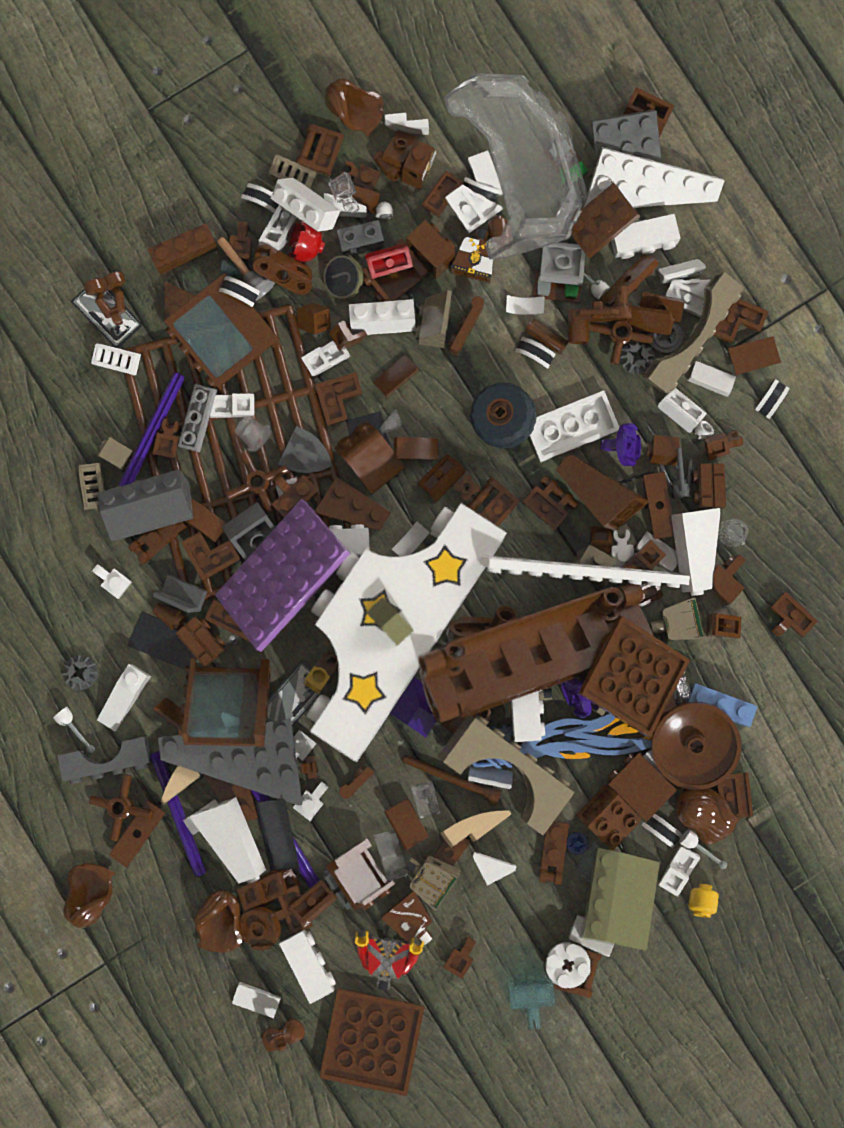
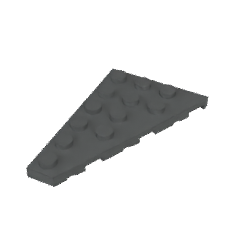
M291 719L267 722L265 747L184 745L183 737L179 735L158 737L162 761L280 800L285 799L286 802L295 805H302ZM239 726L190 733V736L237 738Z

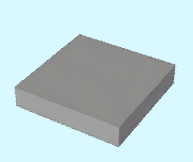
M543 241L539 281L582 285L585 252L578 244Z

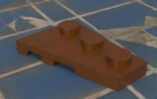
M336 477L314 511L319 516L330 517L334 520L352 523L353 525L362 524L364 528L378 532L391 514L390 511L338 477Z
M203 774L221 802L236 797L246 822L258 818L250 789Z

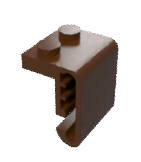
M368 422L359 424L352 434L340 439L337 446L334 447L338 455L346 461L371 494H374L405 468L401 460L395 459L394 451L380 432Z

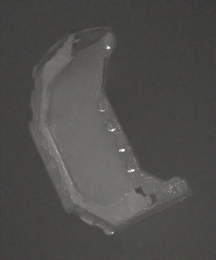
M475 73L444 96L447 110L451 115L466 117L487 137L507 207L509 219L501 236L492 237L486 243L489 260L506 259L569 239L572 234L571 229L577 223L582 212L580 209L588 198L566 117L560 111L556 112L549 105L550 101L539 90L535 92L528 85L529 80L524 75Z

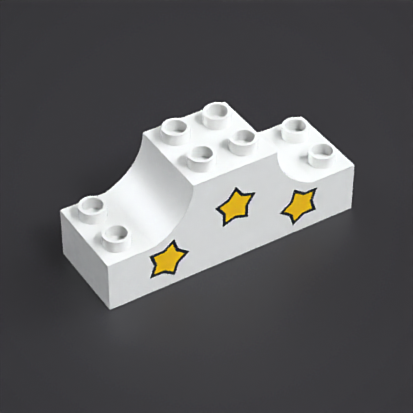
M460 504L455 513L444 507L431 527L432 531L430 534L436 537L437 541L421 552L404 557L381 556L365 549L361 557L350 552L351 554L343 561L336 573L339 576L338 578L344 581L336 594L326 589L311 611L319 617L315 625L329 637L337 653L339 684L337 692L332 699L321 694L306 717L315 722L310 732L356 762L361 758L418 671L419 655L432 650L486 568V566L480 565L481 555L493 556L506 535V532L463 504ZM382 597L414 630L398 646L366 613Z

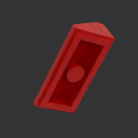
M406 243L365 254L372 279L413 267Z

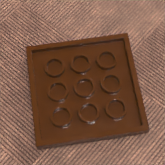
M618 616L578 694L646 737H651L690 660L625 617Z
M338 988L320 1078L407 1096L425 1005Z

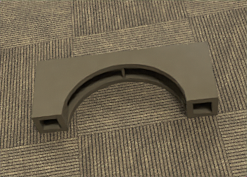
M479 715L476 718L473 716L466 717L437 757L459 774L471 764L483 759L496 758L513 763L522 774L527 788L526 806L520 819L544 835L574 794L568 788L570 784L561 777L558 780L552 776L554 771L544 764L542 767L536 764L538 759L530 753L522 754L520 752L522 747L514 741L506 742L503 739L505 735L495 727L493 730L489 729L486 726L488 722Z

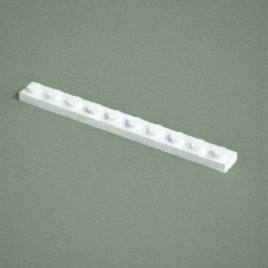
M481 555L480 565L488 567L487 571L501 573V569H509L508 573L522 574V571H529L530 575L542 576L544 572L549 573L551 577L562 578L563 574H567L572 579L582 580L583 576H589L590 580L602 581L603 578H609L610 582L622 583V579H626L628 583L640 585L642 581H648V585L661 586V583H667V586L680 588V584L689 585L690 576L676 572Z

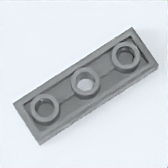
M197 384L194 385L178 447L200 452L216 396V389Z

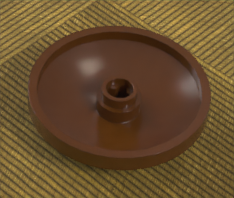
M687 702L670 709L659 720L652 736V754L659 771L670 782L685 789L703 790L720 784L732 774L741 755L740 734L731 717L719 707L705 702Z

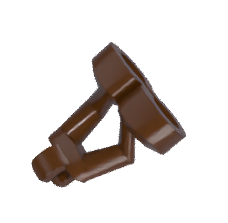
M114 272L103 278L90 280L83 285L86 295L97 296L95 303L104 317L111 318L116 326L123 324L121 314L126 311L123 292L119 289L126 282L123 272ZM107 290L115 294V307L110 308L103 300L104 293Z
M292 1018L287 1020L281 1029L269 1027L265 1030L262 1037L265 1049L271 1052L275 1050L280 1052L287 1049V1043H295L304 1037V1025L300 1020Z

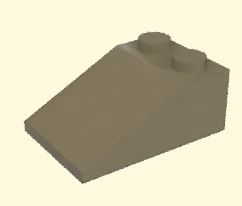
M447 290L426 297L425 304H420L419 317H422V323L417 325L415 335L416 338H419L420 345L444 348L452 291Z

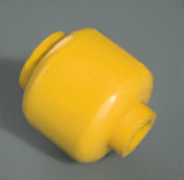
M699 884V888H692L690 891L689 909L693 912L694 916L710 918L711 915L717 912L719 894L712 890L711 885Z

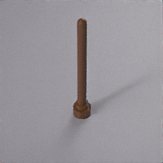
M409 755L402 756L403 763L484 796L489 804L497 805L502 792L501 789L496 787H489L487 789Z

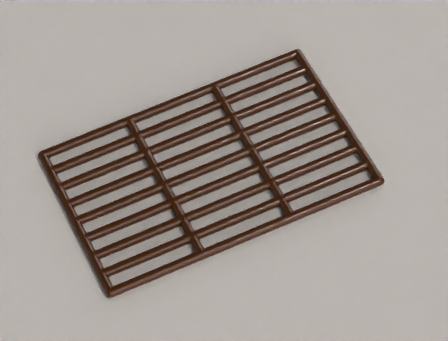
M287 304L257 313L263 320H266L267 325L278 338L279 335L274 317L286 314L306 387L293 390L282 346L279 344L273 350L285 392L272 395L262 354L259 355L254 361L264 398L254 401V409L267 406L280 457H282L286 449V442L275 404L288 401L295 428L298 426L304 429L296 398L309 396L321 443L327 450L332 463V467L304 475L319 490V493L314 496L317 507L323 499L318 480L331 477L333 483L336 477H340L313 378L302 360L306 353L292 305ZM230 320L180 333L192 349L191 339L204 337L215 377L221 376L222 370L212 337L213 333L225 332L233 365L241 360L232 329L235 326ZM169 336L122 349L142 354L156 407L162 395L150 350L162 347L171 379L174 372L178 373L170 346L180 343L176 337L172 339ZM188 354L187 360L194 385L203 386L200 372L192 364L194 358ZM128 356L127 365H126V368H127V369L129 368V364H130V358H129V356ZM242 369L236 374L241 394H250L245 373ZM125 373L142 437L147 427L134 375ZM224 383L222 385L224 389L222 391L218 389L219 395H228ZM180 387L175 397L181 421H177L179 423V430L183 429L188 411L182 387ZM254 410V416H249L248 421L261 469L264 473H267L271 469ZM209 417L206 430L224 497L211 499L200 454L190 450L203 503L200 504L214 514V508L227 505L230 520L238 516L236 502L248 500L249 507L257 503L256 497L259 495L247 491L229 500L226 492L231 490L213 423L214 420L221 418ZM226 418L244 484L249 473L240 456L243 453L239 433L235 419ZM168 422L167 428H168V429L173 428V427H174V423H170V424H169V422ZM162 426L158 432L160 434L164 433ZM153 445L147 454L152 477L160 475L156 456L153 455ZM176 453L175 459H170L172 470L180 469L182 472ZM288 470V473L285 474L286 479L295 478L294 472ZM271 480L266 491L271 502L274 503L278 499L276 484L274 480ZM275 509L273 513L278 525L284 518ZM322 515L319 516L329 528L331 526L329 518ZM343 521L344 528L351 529L353 524ZM187 523L190 537L198 533V530ZM221 535L214 542L215 548L223 544ZM176 536L170 542L179 579L189 583ZM240 555L241 561H242V564H243V563L245 562V560H244L243 557ZM230 566L222 570L225 583L232 577ZM210 577L202 581L204 590L207 591L205 600L216 597L215 594L223 587L213 589Z

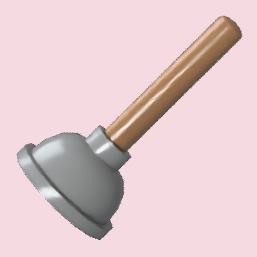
M224 237L218 239L217 243L244 276L243 280L246 284L260 291L256 301L268 293L275 283L250 271Z

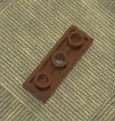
M643 254L600 297L601 302L609 307L615 306V286H619V288L627 286L628 295L637 290L639 284L646 277L653 274L654 269L659 265L657 260Z
M665 472L643 475L653 539L674 536L671 518L672 510ZM656 502L661 503V510L656 508Z
M149 800L146 801L142 808L153 812L151 819L136 816L109 854V856L126 868L166 814L164 810ZM136 830L141 831V837L135 836Z

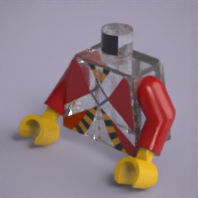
M366 931V936L364 937L358 936V932L355 933L358 957L363 968L369 970V975L378 976L376 989L389 990L391 978L400 979L401 975H405L411 970L423 950L424 941L420 945H416L414 943L415 938H412L410 943V941L369 936L368 931Z

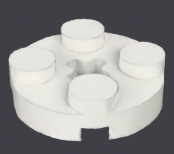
M561 942L550 949L545 967L549 978L555 984L562 988H574L582 984L590 974V959L581 946L575 943ZM565 959L569 962L572 960L574 962L570 971L562 969Z

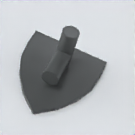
M296 426L278 465H286L288 470L298 473L320 472L332 467L329 454L318 438Z

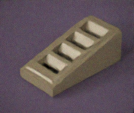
M275 155L269 170V177L276 181L278 179L294 178L296 171L300 173L297 181L301 183L304 174L308 175L305 186L311 190L317 172L289 159ZM282 165L281 173H277L279 166ZM288 168H290L291 172L289 174V177H286V172Z
M100 463L78 465L84 509H99V501L89 502V498H96L99 492L105 491L103 467ZM96 471L95 475L86 476V472ZM97 480L98 483L87 484V481ZM99 488V492L88 493V490Z

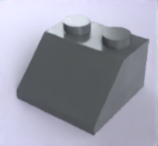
M257 502L223 525L222 529L246 561L275 529V526Z

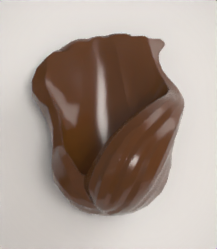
M337 79L330 83L326 89L325 103L331 113L339 117L346 127L351 130L362 131L368 137L381 121L384 112V102L381 96L376 92L362 90L347 79Z
M709 788L703 790L684 789L677 798L676 813L680 822L684 826L695 830L701 841L706 845L725 839L734 831L736 824L741 819V816H736L732 813L721 795Z
M91 863L73 867L68 874L69 893L63 908L65 919L77 928H85L95 924L111 899L113 891L111 878L115 872L106 869L104 866Z
M214 891L207 895L194 919L196 930L200 936L197 947L210 952L226 953L238 948L242 944L243 936L239 928L240 903L234 894L226 891Z

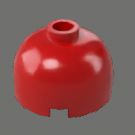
M299 219L300 224H295L289 241V246H292V252L287 251V255L299 262H309L316 257L317 253H322L325 241L322 240L321 231H316Z

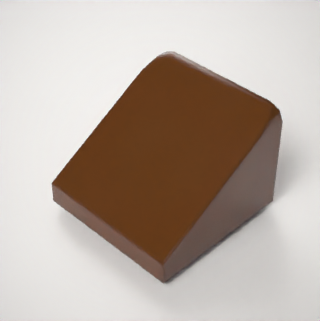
M591 526L589 545L606 554H610L612 548V529Z

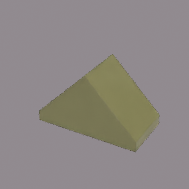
M383 597L366 612L397 646L414 631Z

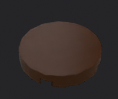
M257 906L246 910L239 919V928L243 941L251 945L250 947L254 950L263 951L270 949L279 940L281 926L278 918L269 909Z

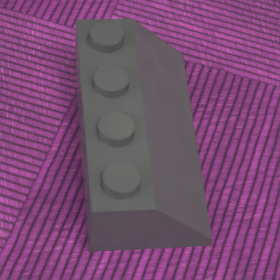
M180 469L98 493L100 514L112 542L194 518L189 481Z

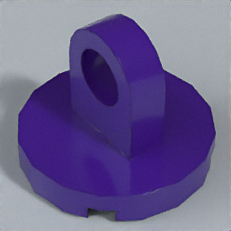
M633 423L622 424L618 429L616 439L601 440L600 450L617 451L618 459L623 466H635V460H638L641 454L640 435H636L635 431L638 428Z
M577 678L563 682L561 689L569 706L573 705L576 709L573 713L580 718H585L592 712V702L578 694L585 680L579 682Z

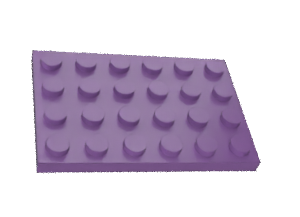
M301 499L215 596L255 649L262 652L351 553L307 502Z

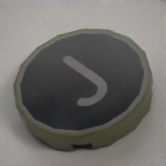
M336 256L331 259L324 271V284L327 291L338 299L351 298L359 292L358 289L363 283V270L358 261L350 256Z

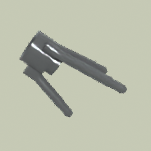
M680 447L677 448L679 480L673 481V486L664 465H659L661 472H665L668 493L673 494V499L690 497V491H692V459L688 460L687 479L684 480L682 450Z

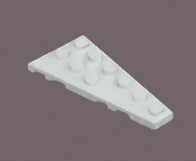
M602 147L583 208L612 183L617 185L633 207L718 201L724 180Z

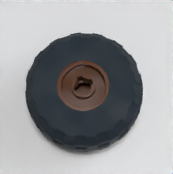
M498 382L489 385L478 393L472 403L470 414L472 427L479 438L492 447L494 446L499 449L516 447L527 440L534 430L537 419L535 405L527 392L515 384Z

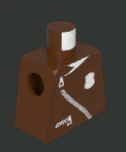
M413 890L381 917L386 924L407 942L416 936L421 943L424 941V945H426L434 938L426 928L432 923V919L421 899Z

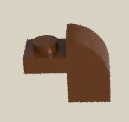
M740 554L735 557L730 556L723 564L725 569L720 565L714 567L712 591L726 605L731 604L745 588L732 577L746 561Z

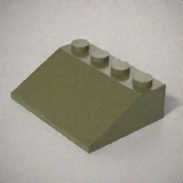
M601 848L594 850L581 939L647 951L660 862Z

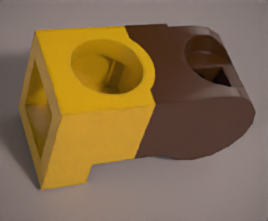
M327 650L304 679L303 684L317 694H320L339 666L338 657Z

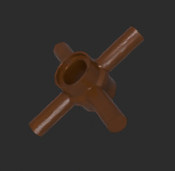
M618 321L612 327L591 322L589 331L610 335L614 343L610 364L613 365L619 364L622 347L630 342V340L652 344L654 337L633 332L628 321ZM624 330L627 335L619 337L616 331Z
M248 451L241 453L240 456L249 474L244 484L226 492L229 500L250 491L259 495L267 513L274 511L275 508L272 506L266 490L269 486V481L277 478L279 475L282 476L288 473L286 465L264 473L263 471L256 470ZM255 477L263 478V483L260 487L252 486V480Z
M123 774L119 796L111 800L91 796L89 800L91 805L107 808L108 814L114 818L110 834V840L113 841L119 840L123 819L130 815L151 819L153 814L151 810L135 807L133 800L128 797L132 775ZM119 803L123 805L122 813L119 811Z

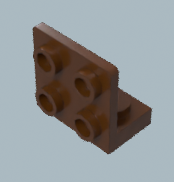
M606 784L576 815L612 851L642 821L638 814Z

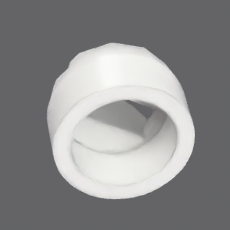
M388 202L379 203L376 207V217L379 219L392 218V206Z
M701 421L694 430V434H698L700 436L698 439L701 440L710 437L714 433L712 426L706 421Z

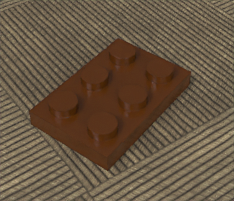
M612 183L569 219L564 226L585 254L591 258L636 221L640 215L617 185Z

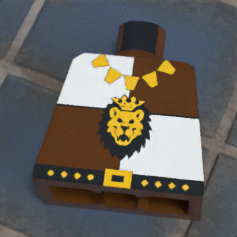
M414 140L403 166L402 183L419 190L422 189L436 156L434 147ZM410 172L415 173L417 176H412Z
M476 229L474 239L464 238L452 264L451 274L490 283L494 244L486 242L489 234L488 231Z

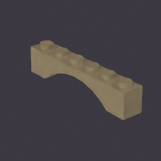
M716 272L704 289L703 312L693 334L676 351L664 357L654 359L642 378L660 392L667 394L672 392L677 387V380L680 376L689 370L690 362L702 352L705 341L710 339L716 332L715 327L727 317L730 306L741 297L740 292L744 287L727 273Z

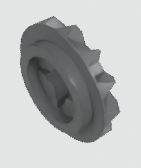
M674 321L671 331L673 333H671L670 341L668 342L667 340L659 341L662 334L649 332V335L654 336L651 346L658 352L666 354L675 351L683 340V332L679 324Z
M631 341L625 344L620 356L622 367L632 374L646 372L654 360L652 347L647 343ZM642 350L640 352V357L643 358V360L639 359L637 360V362L632 364L634 361V356L631 355V353L636 354L637 351Z
M78 655L70 658L64 664L62 675L64 682L70 688L85 690L95 683L98 670L92 659L87 656ZM76 667H78L79 669L87 667V669H85V671L83 672V678L85 680H83L79 676L73 677L76 673Z

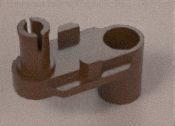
M614 287L615 306L613 307L603 306V302L596 301L592 302V308L568 310V343L576 345L588 344L589 323L591 322L602 323L632 320V308L628 306V287Z
M500 606L497 608L493 619L491 617H460L458 620H453L450 622L446 632L449 639L445 646L454 640L516 620L517 613L509 606Z

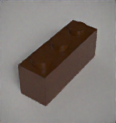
M207 223L155 245L149 248L148 251L157 271L161 275L217 250L218 247Z

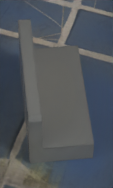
M167 575L162 591L154 592L153 597L186 612H200L207 591L173 575Z

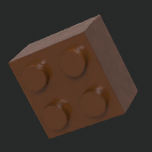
M424 220L406 237V244L426 270L437 279L453 264L455 246L448 238L444 240L439 235L440 231L433 223L429 224Z

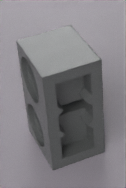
M379 220L337 230L343 256H351L384 248Z

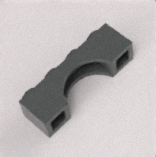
M148 737L122 741L118 755L107 763H97L91 760L84 751L57 756L62 782L69 780V784L83 782L82 777L91 776V780L103 778L104 773L112 771L113 775L126 773L125 768L134 766V771L147 768V763L152 762Z

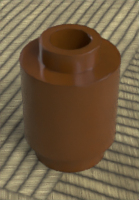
M503 216L492 217L491 221L487 223L490 243L494 244V249L509 247L512 239L508 219L503 218Z

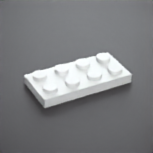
M601 391L538 416L534 430L529 437L541 463L618 432L619 425L605 391Z

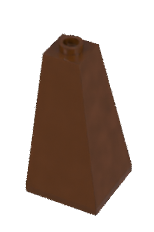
M576 456L564 457L556 468V471L603 527L618 531L648 503L647 499Z

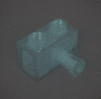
M551 979L508 982L510 1008L526 1009L527 1029L534 1030L533 1020H535L536 1030L541 1029L540 1008L556 1006L553 981Z

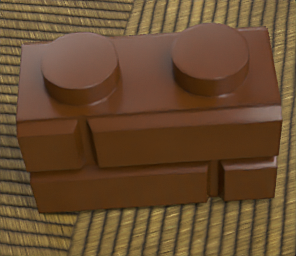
M698 464L696 470L692 471V481L696 483L697 491L693 492V503L697 504L698 510L724 509L726 507L725 464Z
M195 616L176 632V635L201 664L207 667L225 651L222 647L225 643L217 634L213 636L208 631L211 626L203 617L199 620Z

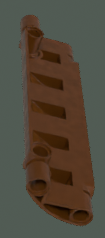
M630 583L618 588H607L454 640L445 647L419 655L418 662L423 688L436 722L441 723L459 715L461 717H468L589 673L618 616L625 617L654 636L639 606L643 599L642 587L639 584ZM607 598L611 599L613 603H610ZM613 613L611 618H608L607 615ZM449 651L455 652L458 657H452ZM458 667L457 672L451 671L452 668Z

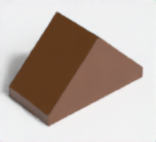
M719 613L707 615L706 636L741 638L742 617Z

